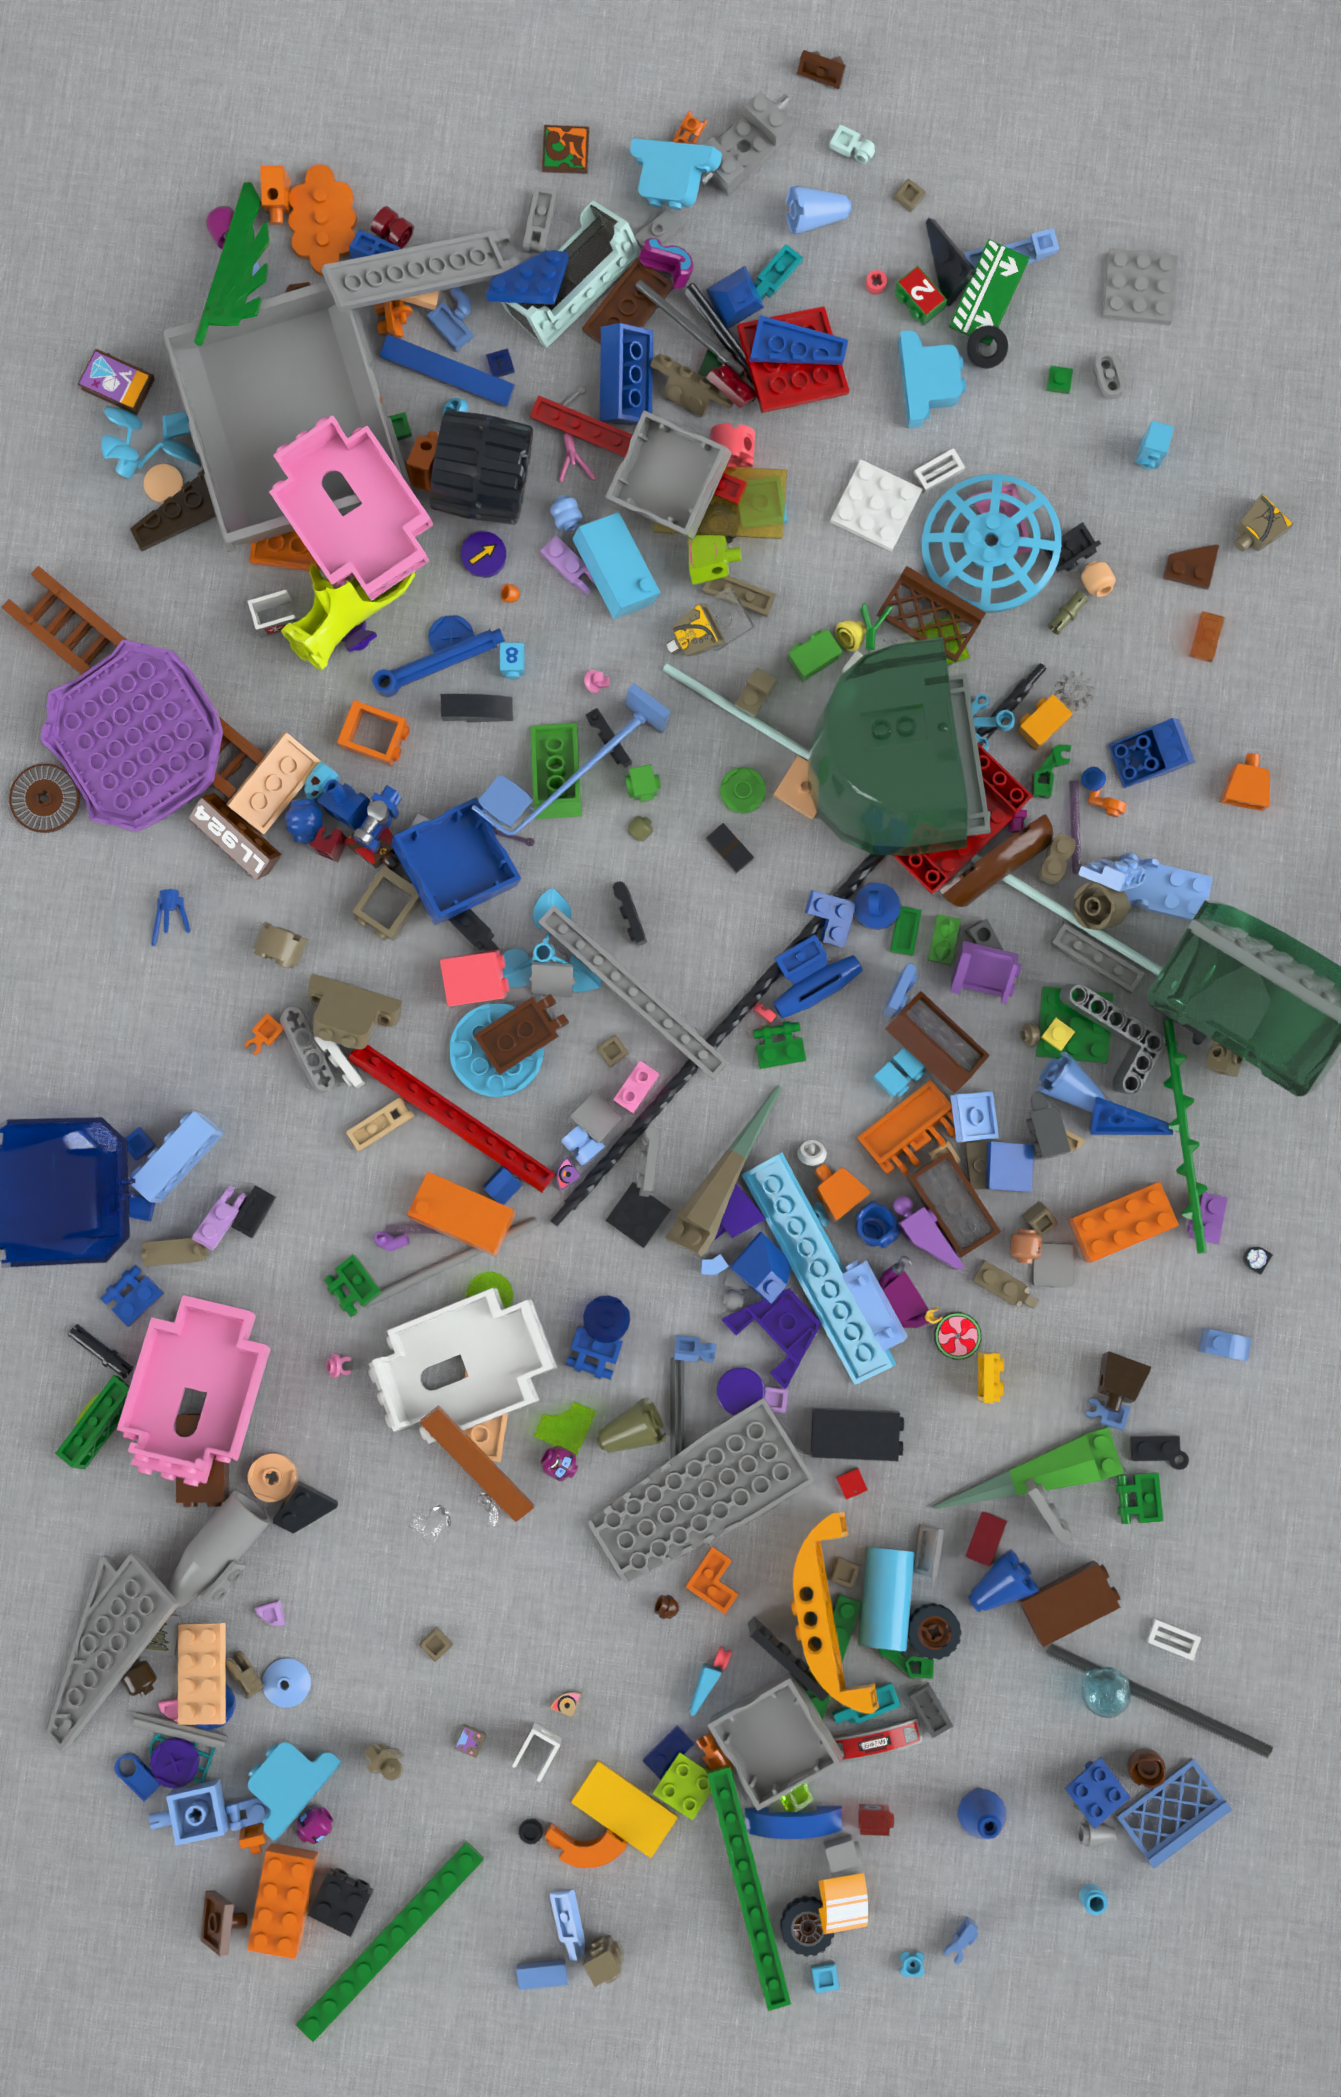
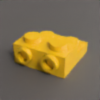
M978 1352V1400L983 1403L1000 1402V1396H1004V1382H1000V1372H1004V1358H1000V1353Z

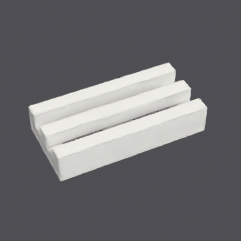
M953 448L914 470L913 474L918 478L923 491L927 492L963 472L965 466ZM953 457L954 460L923 477L922 474ZM955 465L958 466L927 484L928 480L936 477L937 475L943 473L944 471L950 469Z
M1154 1618L1153 1626L1149 1630L1150 1634L1149 1637L1147 1636L1146 1642L1193 1661L1201 1637ZM1158 1627H1163L1194 1640L1193 1644L1158 1630ZM1155 1635L1190 1648V1652H1185L1155 1640Z

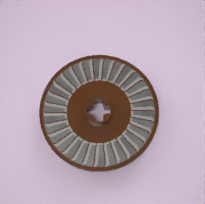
M37 764L22 771L13 782L9 794L10 808L16 820L27 829L38 833H51L64 828L73 820L80 805V791L70 774L63 768L53 764ZM47 793V796L50 797V800L44 801L43 803V801L40 800V796H45Z

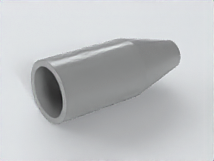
M237 1490L233 1491L186 1547L167 1586L168 1591L180 1603L178 1607L183 1608L199 1595L203 1596L201 1598L203 1602H218L225 1596V1590L231 1583L236 1582L241 1577V1571L246 1567V1564L238 1560L271 1522L267 1512L246 1494Z

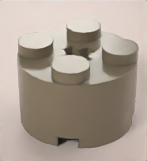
M1097 882L1081 886L1074 896V900H1076L1075 908H1073L1074 916L1077 922L1087 929L1114 928L1124 921L1131 909V903L1125 891L1119 892Z
M264 921L253 947L255 949L254 954L265 959H272L274 957L276 958L275 963L293 969L294 966H298L308 939L302 938V936L279 926L274 927L271 923Z

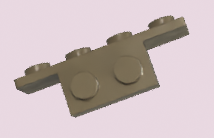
M658 354L651 361V367L669 376L662 396L696 415L703 417L706 414L711 399L728 409L734 405L705 376L697 374L688 366H683L673 361L670 356Z

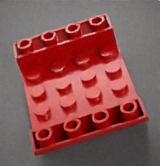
M978 742L987 810L990 811V833L913 844L880 843L931 895L946 885L1014 819L1033 797Z

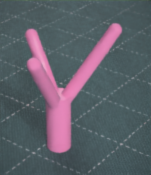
M565 433L564 441L567 454L560 473L559 482H563L569 461L574 465L575 459L589 477L594 480V474L575 451L573 436Z

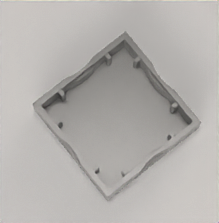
M644 410L630 440L627 455L618 467L605 498L694 539L732 452L719 443L699 434L684 431L672 422Z
M790 1672L714 1714L707 1724L723 1753L734 1765L739 1780L757 1811L784 1797L798 1785L812 1781L841 1765L844 1756L801 1682Z

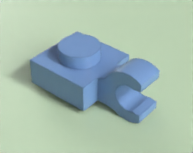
M676 1335L674 1360L698 1362V1357H701L706 1362H714L716 1344L699 1343V1337Z
M968 1916L953 1935L954 1939L944 1948V1955L946 1957L952 1951L957 1952V1956L954 1958V1962L957 1965L963 1960L962 1949H965L968 1944L971 1945L978 1935L976 1923Z

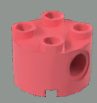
M732 423L718 424L711 428L709 439L727 447L732 452L724 471L733 472L738 467H753L755 431L752 428L742 424H738V428H732Z

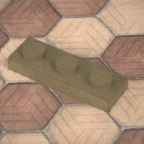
M731 576L707 581L703 589L705 594L766 618L776 597V594Z

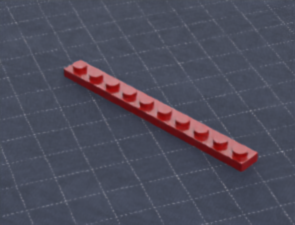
M539 395L529 416L535 421L624 458L627 455L630 440L633 436L631 433ZM723 472L714 495L739 505L748 483Z
M367 1045L363 1049H355L348 1058L350 1062L541 1193L553 1180L556 1173L371 1046Z

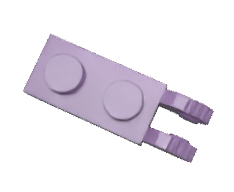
M555 536L540 551V554L572 585H575L585 595H588L591 591L580 578L585 575L593 584L595 582L585 563L559 537Z
M229 1186L221 1199L217 1200L192 1236L194 1241L214 1251L239 1214L240 1208L247 1199V1195L242 1193L237 1198L233 1207L228 1205L227 1202L232 1197L235 1189L232 1186Z

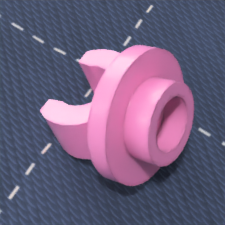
M589 670L584 678V684L591 693H597L600 688L609 687L610 677H603V672Z
M338 1354L331 1355L330 1359L327 1360L326 1368L332 1378H338L340 1374L349 1375L351 1373L350 1370H343L342 1368L343 1362L351 1361L350 1357H340Z

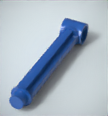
M489 628L488 631L395 670H379L373 675L372 684L382 696L393 697L405 685L491 649L498 648L497 644L505 641L500 628L491 631ZM385 679H391L388 687L381 688V683Z

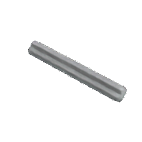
M137 1712L133 1719L134 1727L219 1749H224L228 1740L226 1734L191 1725H178V1722Z

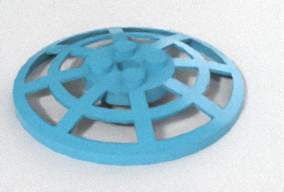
M985 474L971 477L949 489L930 511L922 536V554L930 579L957 596L959 595L946 586L956 576L969 585L982 588L981 603L959 597L986 613L1011 610L1034 598L1053 576L1061 552L1059 520L1047 498L1026 481L1001 474ZM993 480L992 493L979 494L966 501H963L956 494L958 490L972 483ZM1002 481L1022 486L1037 498L1028 505H1025L1017 498L1001 493ZM949 499L956 509L949 517L944 533H930L931 525L943 503ZM991 500L990 512L978 516L969 507L979 501ZM1000 500L1015 505L1020 511L1011 518L999 513ZM1043 505L1048 511L1053 524L1054 541L1041 539L1039 525L1033 514L1034 511ZM962 513L970 522L966 527L965 533H951L954 522ZM1026 517L1032 526L1033 538L1019 536L1016 525ZM989 535H994L998 538V543L994 546H988L985 543V538ZM943 542L944 556L951 569L941 578L937 575L931 562L929 543ZM950 542L964 544L966 555L957 563L951 554ZM1018 548H1032L1029 559L1021 568L1014 559ZM1039 549L1053 551L1048 569L1034 585L1027 573L1034 565ZM970 563H974L978 567L984 568L983 580L973 578L964 573L963 570ZM1007 565L1013 572V575L1008 578L992 581L993 569ZM1019 580L1027 590L1023 595L1012 600L990 603L991 589L1006 587Z

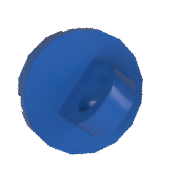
M869 884L862 888L855 897L854 902H857L855 915L861 924L869 929L881 930L888 928L900 915L901 903L899 896L893 888L886 884Z

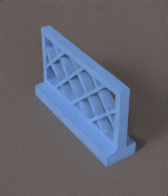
M1192 1759L1166 1778L1161 1786L1150 1790L1116 1817L1155 1869L1232 1811V1809L1195 1759ZM1191 1767H1194L1199 1774L1198 1785L1184 1782L1185 1772ZM1179 1776H1181V1781H1180V1782H1179V1781H1174V1780L1177 1779ZM1202 1779L1204 1780L1207 1786H1201ZM1170 1783L1180 1785L1178 1799L1165 1797L1166 1786ZM1183 1786L1197 1788L1196 1802L1182 1800ZM1201 1789L1211 1790L1217 1799L1209 1805L1199 1803ZM1162 1790L1161 1796L1155 1795ZM1150 1798L1161 1799L1159 1814L1145 1811L1147 1800ZM1164 1800L1178 1802L1176 1817L1163 1815ZM1182 1803L1195 1806V1813L1191 1819L1180 1818ZM1142 1805V1811H1141V1810H1135V1809H1137L1139 1806ZM1199 1806H1200V1807H1205L1203 1810H1201V1811L1198 1813V1811H1199ZM1131 1812L1141 1814L1140 1828L1130 1827L1124 1818ZM1145 1815L1159 1817L1157 1832L1143 1829ZM1162 1818L1176 1820L1175 1831L1171 1834L1162 1833ZM1179 1821L1185 1822L1179 1827ZM1133 1831L1139 1832V1839ZM1143 1833L1157 1835L1156 1845L1148 1851L1142 1844ZM1160 1836H1165V1838L1160 1841Z

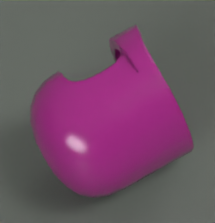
M219 206L213 209L206 219L207 229L220 249H223L226 240L223 235L229 231L235 212L227 206Z

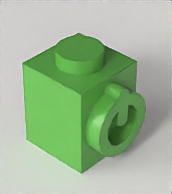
M652 764L629 769V775L625 776L629 798L634 797L635 801L649 802L654 800V796H658L657 789L661 788L659 775H654Z

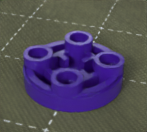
M737 1367L726 1371L717 1385V1398L720 1405L733 1415H736L764 1397V1385L761 1378L748 1368Z

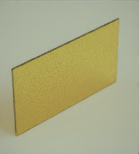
M726 467L724 473L748 483L739 505H736L713 495L696 535L783 539L787 470ZM654 522L653 532L681 534Z

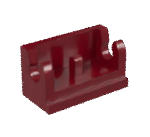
M323 826L318 830L314 842L311 841L309 846L316 854L339 862L346 846L344 841L347 837L341 830L335 828L324 839L323 833L326 828Z
M982 1511L965 1557L990 1567L1008 1520Z

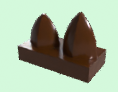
M803 50L797 74L839 89L846 65L841 56L828 59L821 56L818 51L809 52Z

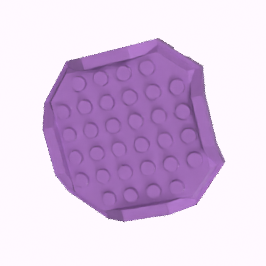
M122 639L108 657L75 680L49 691L46 709H48L46 723H43L40 741L65 766L86 800L90 821L110 824L136 832L142 831L166 819L200 796L214 781L223 735L218 711L193 671L174 651Z

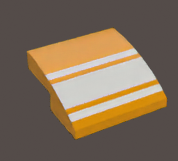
M864 1873L818 1881L823 1907L819 1908L823 1934L867 1926L868 1899Z

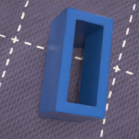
M501 1166L482 1185V1188L498 1203L504 1205L523 1184L505 1167Z

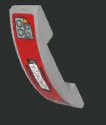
M917 1717L894 1722V1725L850 1735L845 1733L833 1736L844 1755L842 1762L876 1757L923 1743Z

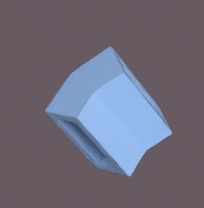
M719 1254L712 1260L702 1259L701 1274L717 1275L729 1266L721 1254Z

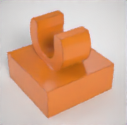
M263 1823L241 1828L239 1837L241 1849L250 1847L252 1855L262 1853L261 1846L266 1842L267 1835L264 1831Z

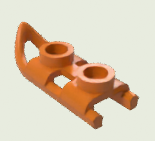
M688 111L671 142L696 144L708 121L704 119L703 122H700L692 116L691 111ZM693 134L695 136L692 142L690 143L687 140L689 136Z

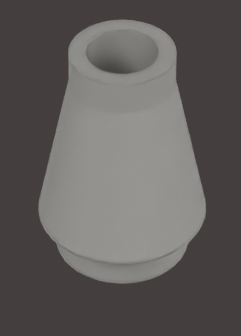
M1087 1821L1078 1826V1841L1080 1844H1085L1086 1847L1115 1842L1116 1840L1114 1827L1099 1825L1094 1829Z

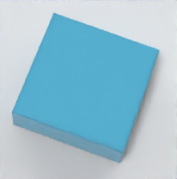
M835 1962L811 1966L815 1993L839 1990Z

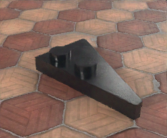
M928 218L926 227L940 292L947 299L946 305L951 306L977 270L935 219Z

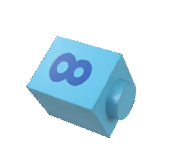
M500 643L501 675L506 676L507 679H519L520 676H525L524 643Z

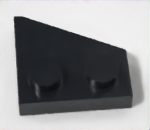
M298 1481L273 1517V1524L294 1534L336 1509L338 1501Z

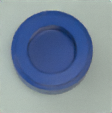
M1090 767L1082 774V785L1089 791H1098L1104 786L1106 775L1098 767Z

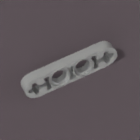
M288 1007L280 1015L281 1025L312 1088L319 1093L327 1092L334 1085V1076L314 1039L303 1013L297 1007ZM289 1013L296 1015L297 1019L294 1020V1023L287 1021L286 1018L289 1016ZM295 1025L296 1027H298L299 1025L302 1026V1028L292 1033L291 1030L295 1028ZM298 1033H303L307 1036V1045L302 1046L297 1043L296 1036ZM309 1054H313L318 1058L317 1066L312 1067L308 1065L306 1058ZM320 1067L323 1068V1070L320 1071L319 1074L316 1073L315 1075H313V1071L318 1070ZM320 1076L322 1079L327 1078L328 1082L325 1086L318 1084L317 1081L320 1080Z

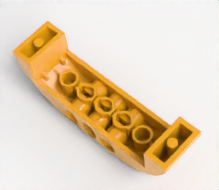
M845 1512L832 1513L812 1529L797 1555L793 1574L795 1601H791L793 1615L798 1617L799 1623L796 1626V1636L798 1641H802L805 1658L812 1674L825 1691L841 1704L856 1711L870 1714L879 1708L875 1683L846 1687L821 1541L849 1535ZM806 1587H810L812 1589V1599L806 1596ZM810 1612H814L817 1615V1623H813L810 1620ZM815 1636L820 1638L822 1642L821 1648L816 1647L814 1644Z

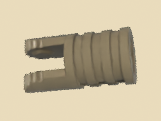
M238 1651L233 1657L234 1660L230 1658L225 1661V1667L238 1687H240L242 1693H244L246 1699H248L265 1687V1685L261 1682V1679L257 1676L245 1655Z

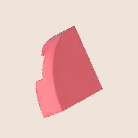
M757 1003L753 1008L769 1024L776 1018V1014L772 1010L765 1008L762 1003Z

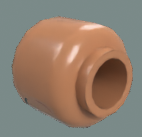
M1017 1229V1233L1012 1234L1010 1254L1012 1257L1018 1258V1263L1032 1264V1259L1041 1257L1042 1237L1036 1234V1230Z

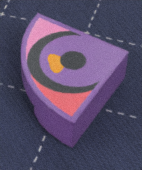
M568 1157L561 1163L557 1173V1180L561 1190L581 1177Z

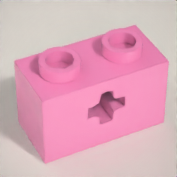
M639 1061L613 1099L614 1102L634 1115L660 1074Z

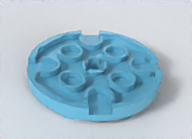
M485 1004L468 1012L458 1022L452 1033L450 1061L453 1070L465 1086L480 1095L497 1098L516 1094L525 1089L535 1079L541 1068L544 1058V1047L499 1075L474 1037L476 1033L517 1008L512 1005Z

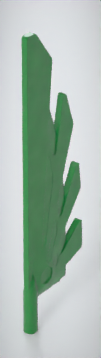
M244 182L194 338V343L198 346L203 345L209 325L239 326L242 319L257 317L262 302L261 298L257 297L246 303L248 295L266 282L268 273L267 263L253 276L252 273L253 266L269 246L270 239L267 222L263 223L256 238L254 237L253 223L262 202L251 182Z

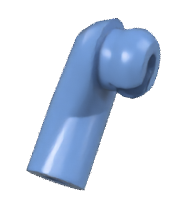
M454 287L450 291V295L458 302V308L454 310V314L460 320H463L466 315L469 316L471 313V300L459 287Z

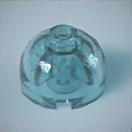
M1106 1667V1670L1095 1668L1085 1675L1082 1681V1698L1086 1707L1093 1714L1102 1718H1113L1126 1710L1130 1702L1131 1689L1127 1677L1121 1671L1112 1667Z

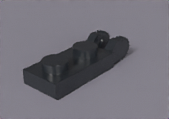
M617 881L612 888L615 897L622 901L623 906L619 907L624 920L628 919L631 926L627 928L631 941H636L639 946L643 945L648 941L630 891L623 881Z

